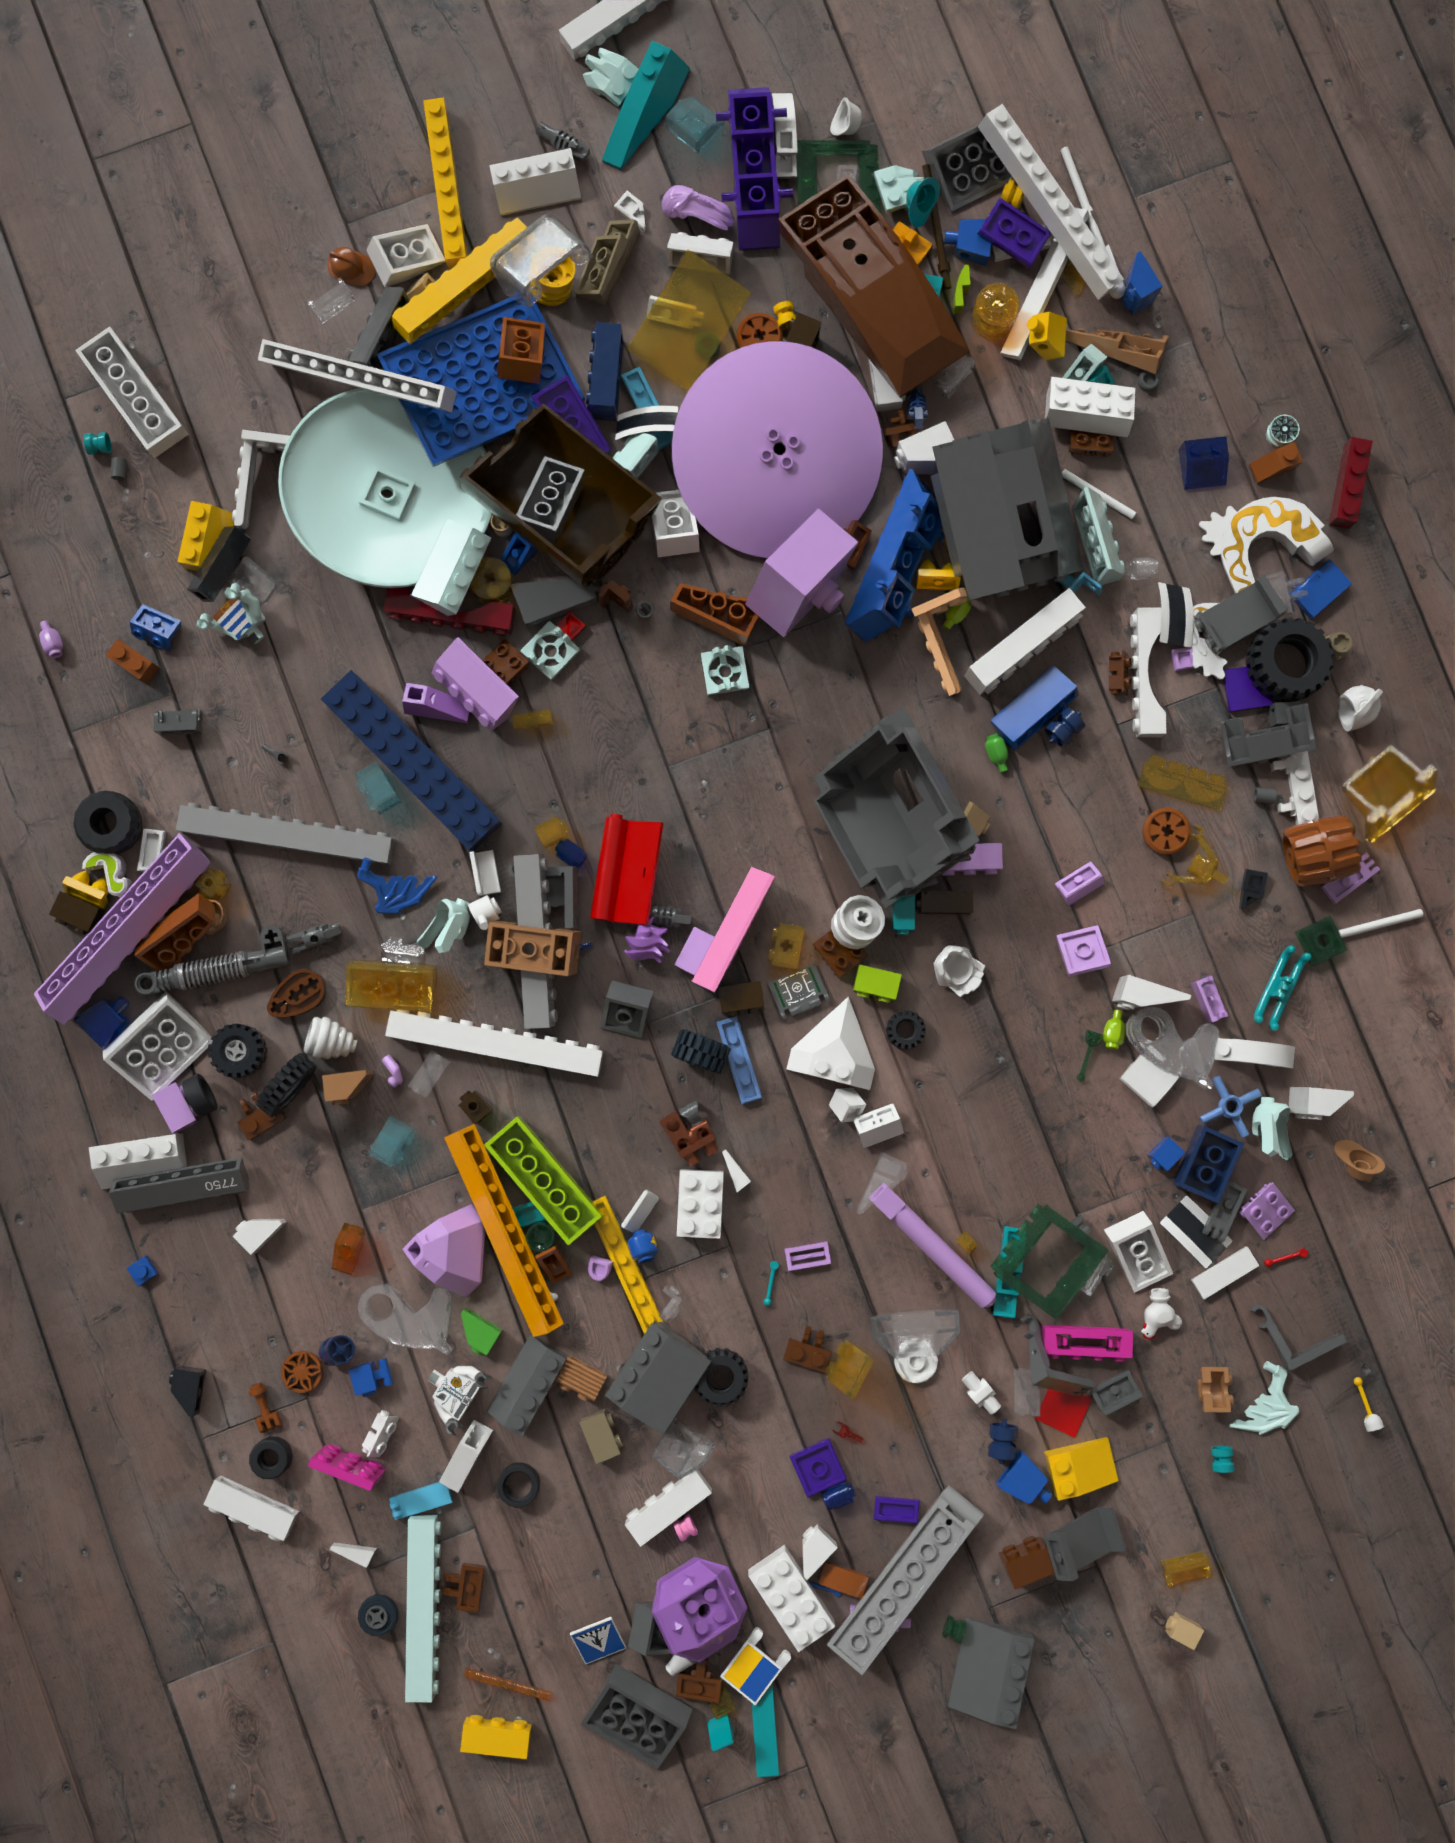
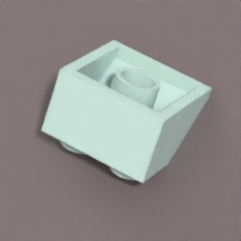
M643 432L636 433L634 436L630 435L625 441L623 450L621 452L618 451L613 457L615 461L636 478L641 476L658 454L657 438Z

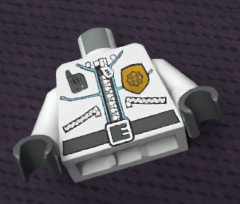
M473 1366L451 1368L445 1376L435 1369L433 1370L427 1381L438 1387L432 1397L438 1414L446 1425L447 1433L456 1436L454 1428L457 1427L462 1430L463 1425L456 1422V1420L459 1421L479 1388H488L484 1381L485 1379L491 1380L492 1377L490 1375H484Z

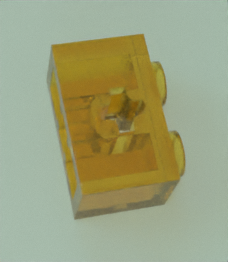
M779 923V927H774L772 940H776L775 949L770 948L768 961H772L771 966L797 971L805 927ZM785 941H789V945L792 946V949H788L787 952H783V947H780V944H784Z

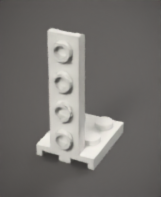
M242 430L241 438L244 440V446L240 448V459H242L241 467L237 471L239 488L235 490V501H237L236 510L234 509L232 513V521L235 526L242 529H247L249 526L258 448H262V451L267 453H274L275 450L284 451L290 436Z

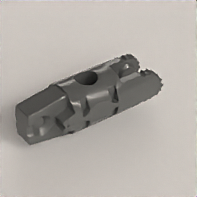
M327 923L289 935L285 937V940L289 943L303 939V944L290 949L293 955L333 941V937L341 934L342 929L339 923L329 926Z

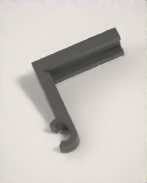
M510 863L508 872L515 878L514 865ZM573 866L549 867L548 871H545L546 878H564L565 929L579 930L578 868Z
M1253 1305L1249 1309L1252 1312H1255L1257 1309L1261 1310L1265 1317V1322L1259 1324L1258 1328H1266L1287 1370H1293L1347 1342L1343 1334L1339 1335L1336 1333L1293 1355L1267 1308L1263 1305Z
M1031 1314L1021 1318L1022 1322H1027L1030 1331L1024 1337L1029 1339L1032 1385L1079 1397L1094 1388L1092 1379L1050 1369L1051 1365L1040 1336L1036 1318Z

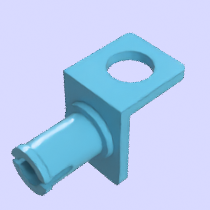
M1084 572L1078 578L1067 574V579L1058 581L1067 589L1070 588L1073 593L1082 584L1098 596L1102 592V586Z

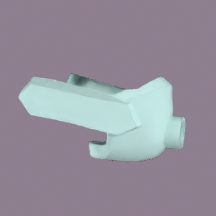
M457 898L456 902L448 899L439 901L436 916L417 940L419 948L429 947L440 933L435 942V948L439 953L450 951L454 939L461 940L467 930L470 917L467 909L469 903Z
M1261 1097V1104L1256 1107L1253 1114V1135L1260 1136L1262 1132V1151L1270 1157L1279 1153V1156L1288 1160L1293 1155L1286 1125L1291 1109L1287 1104L1274 1103L1275 1098Z

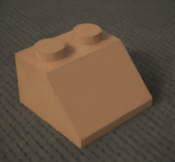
M374 1070L322 1075L325 1102L332 1101V1105L350 1104L349 1099H356L374 1076Z

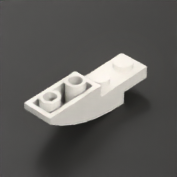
M772 93L771 101L774 109L787 108V117L775 118L773 123L777 179H796L797 132L792 93Z

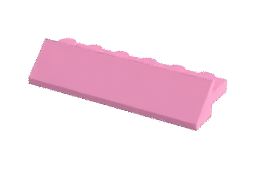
M751 867L692 982L713 993L716 992L759 911L775 876Z

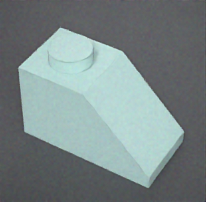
M1090 344L1080 353L1062 378L1088 382V379L1103 364L1107 356L1093 344Z

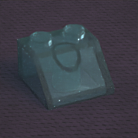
M694 96L680 100L666 115L667 129L697 154L725 124L724 121L716 122V114Z

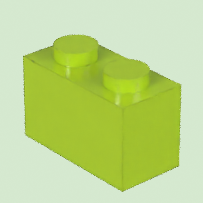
M859 965L852 991L857 992L856 996L869 998L872 995L878 997L877 1001L890 1003L891 1000H896L902 974Z

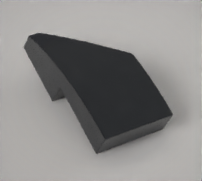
M1245 868L1239 909L1244 910L1248 905L1263 897L1268 876L1267 872Z

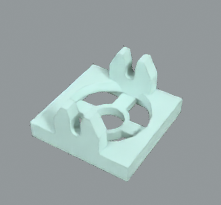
M548 621L520 651L552 681L581 650L571 641L567 634H564L559 627ZM548 635L559 637L554 643H546L542 639ZM537 643L543 648V655L539 659L535 656V646ZM563 643L566 646L564 659L559 655V647ZM554 646L557 649L556 654L553 657L546 656V647ZM554 659L559 663L555 666L544 665L547 660Z
M726 645L723 649L715 647L710 652L701 653L708 696L749 689L743 646L731 648V646ZM726 655L735 658L740 666L732 667L728 664ZM719 657L720 665L718 668L709 670L712 661ZM722 666H728L731 669V674L728 677H722L719 674V669ZM741 673L737 682H730L733 674ZM718 676L724 683L717 685L711 677Z

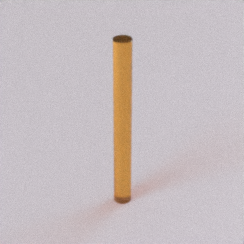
M465 1669L464 1677L549 1701L551 1691L473 1669Z

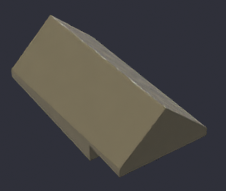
M635 219L609 221L604 236H596L575 295L603 306L606 305L640 234L638 221Z

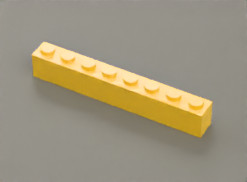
M443 97L423 100L444 255L448 269L451 270L460 259L466 258L468 254L448 110Z
M518 218L512 222H507L502 230L492 234L483 245L475 247L469 256L460 259L455 267L445 271L436 282L428 284L422 293L413 296L404 307L398 308L392 315L393 328L411 345L533 248L534 233Z

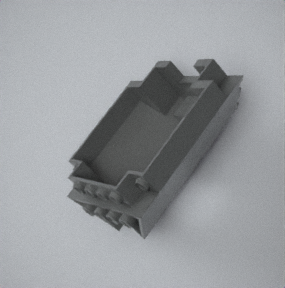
M1049 418L1043 420L1035 419L1033 421L1027 420L1020 424L992 431L985 430L975 435L962 437L952 442L932 447L938 473L932 475L931 480L955 577L962 575L969 600L995 593L996 597L1008 595V590L1014 588L1016 592L1029 589V584L1034 583L1035 587L1048 584V579L1054 578V582L1067 579V574L1084 570ZM1033 501L1036 504L1043 535L1041 543L1035 547L1028 545L1024 540L1017 510L1018 505Z
M904 705L892 715L881 719L878 725L863 734L864 737L850 744L849 749L837 755L834 761L828 763L825 766L826 768L814 777L821 790L819 792L820 795L813 800L859 886L861 888L874 887L885 909L892 906L902 897L907 899L919 893L924 887H932L939 882L936 878L958 862L971 860L970 854L974 853L975 845L980 841ZM900 768L908 772L923 799L921 803L910 811L893 780L895 772Z

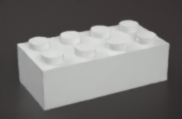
M1051 377L1046 394L1045 419L1049 418L1051 427L1128 437L1134 421L1135 388Z
M785 1544L748 1569L749 1578L798 1652L835 1627V1622L830 1612L809 1581L804 1578L802 1570Z

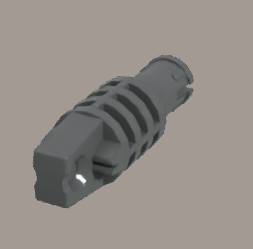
M542 121L539 123L541 127L537 126V135L550 141L552 147L559 151L571 148L574 159L582 162L586 161L590 154V149L580 140L564 132L562 129L555 130Z
M655 905L650 910L649 919L654 916L653 925L679 928L680 923L690 925L692 916L681 914L682 909Z

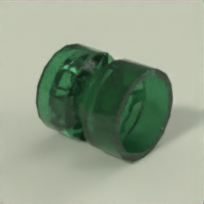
M540 1221L533 1224L526 1233L527 1244L535 1251L548 1250L557 1239V1232L548 1221Z

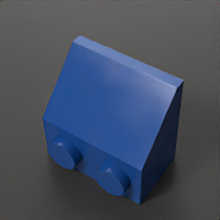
M1141 251L1137 252L1128 270L1124 285L1125 291L1121 298L1122 304L1127 311H1130L1131 315H1134L1153 304L1163 287Z

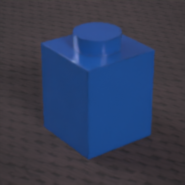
M1164 1137L1147 1156L1152 1159L1150 1163L1158 1171L1161 1169L1169 1171L1186 1152L1170 1137Z

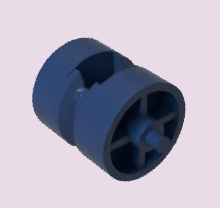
M1066 707L1057 716L1058 721H1052L1045 728L1046 734L1050 737L1049 742L1051 744L1055 742L1058 746L1065 748L1072 741V734H1079L1086 727L1080 717L1081 713L1079 711L1076 713Z
M344 1335L327 1338L319 1347V1357L328 1366L346 1364L355 1354L353 1341Z
M1002 1419V1423H991L989 1435L994 1441L988 1445V1456L999 1459L1000 1464H1004V1460L1017 1459V1448L1013 1441L1018 1438L1019 1427L1008 1424L1007 1419Z

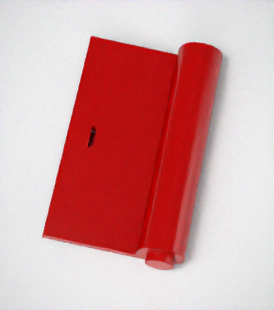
M613 813L610 814V817L605 818L590 919L641 925L649 924L664 823L628 821L623 819V815Z

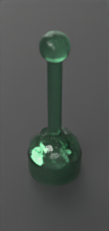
M1090 1030L1086 1031L1085 1042L1088 1045L1081 1071L1077 1074L1078 1081L1085 1080L1084 1073L1092 1048L1101 1043L1103 1034Z

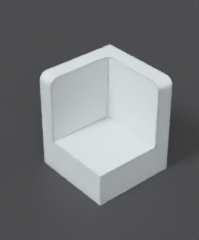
M840 1088L835 1090L829 1106L841 1122H851L853 1118L862 1115L866 1103L854 1088Z

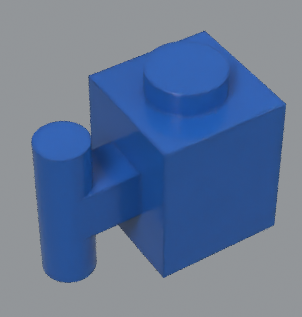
M387 1358L378 1360L380 1369L377 1370L374 1361L349 1369L355 1396L362 1394L363 1397L375 1394V1390L380 1387L379 1379L383 1378L385 1386L393 1384Z

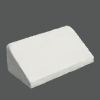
M645 1189L621 1224V1227L632 1233L638 1231L659 1200V1197Z

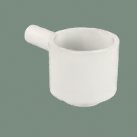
M485 895L468 904L480 929L486 930L488 929L489 922L500 920L499 914L502 912L494 897L490 899L488 895Z

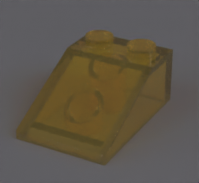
M846 1338L845 1342L841 1341L835 1352L838 1356L835 1362L831 1361L825 1373L828 1374L827 1380L849 1398L855 1400L874 1362V1358L869 1349Z

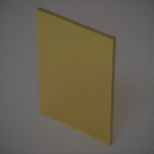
M687 249L627 350L689 391L700 377L752 292Z

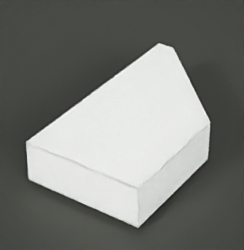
M626 191L614 205V209L627 220L635 219L638 221L639 229L645 232L643 203L629 191Z

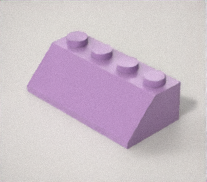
M459 637L439 657L431 672L434 678L442 683L449 690L450 694L456 697L464 705L465 709L471 712L491 732L509 718L519 697Z

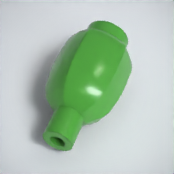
M999 733L987 736L985 747L991 762L998 765L999 772L1008 770L1006 765L1008 749L1004 738L1000 737Z

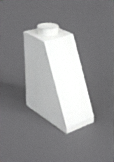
M473 1420L439 1482L458 1493L493 1430Z

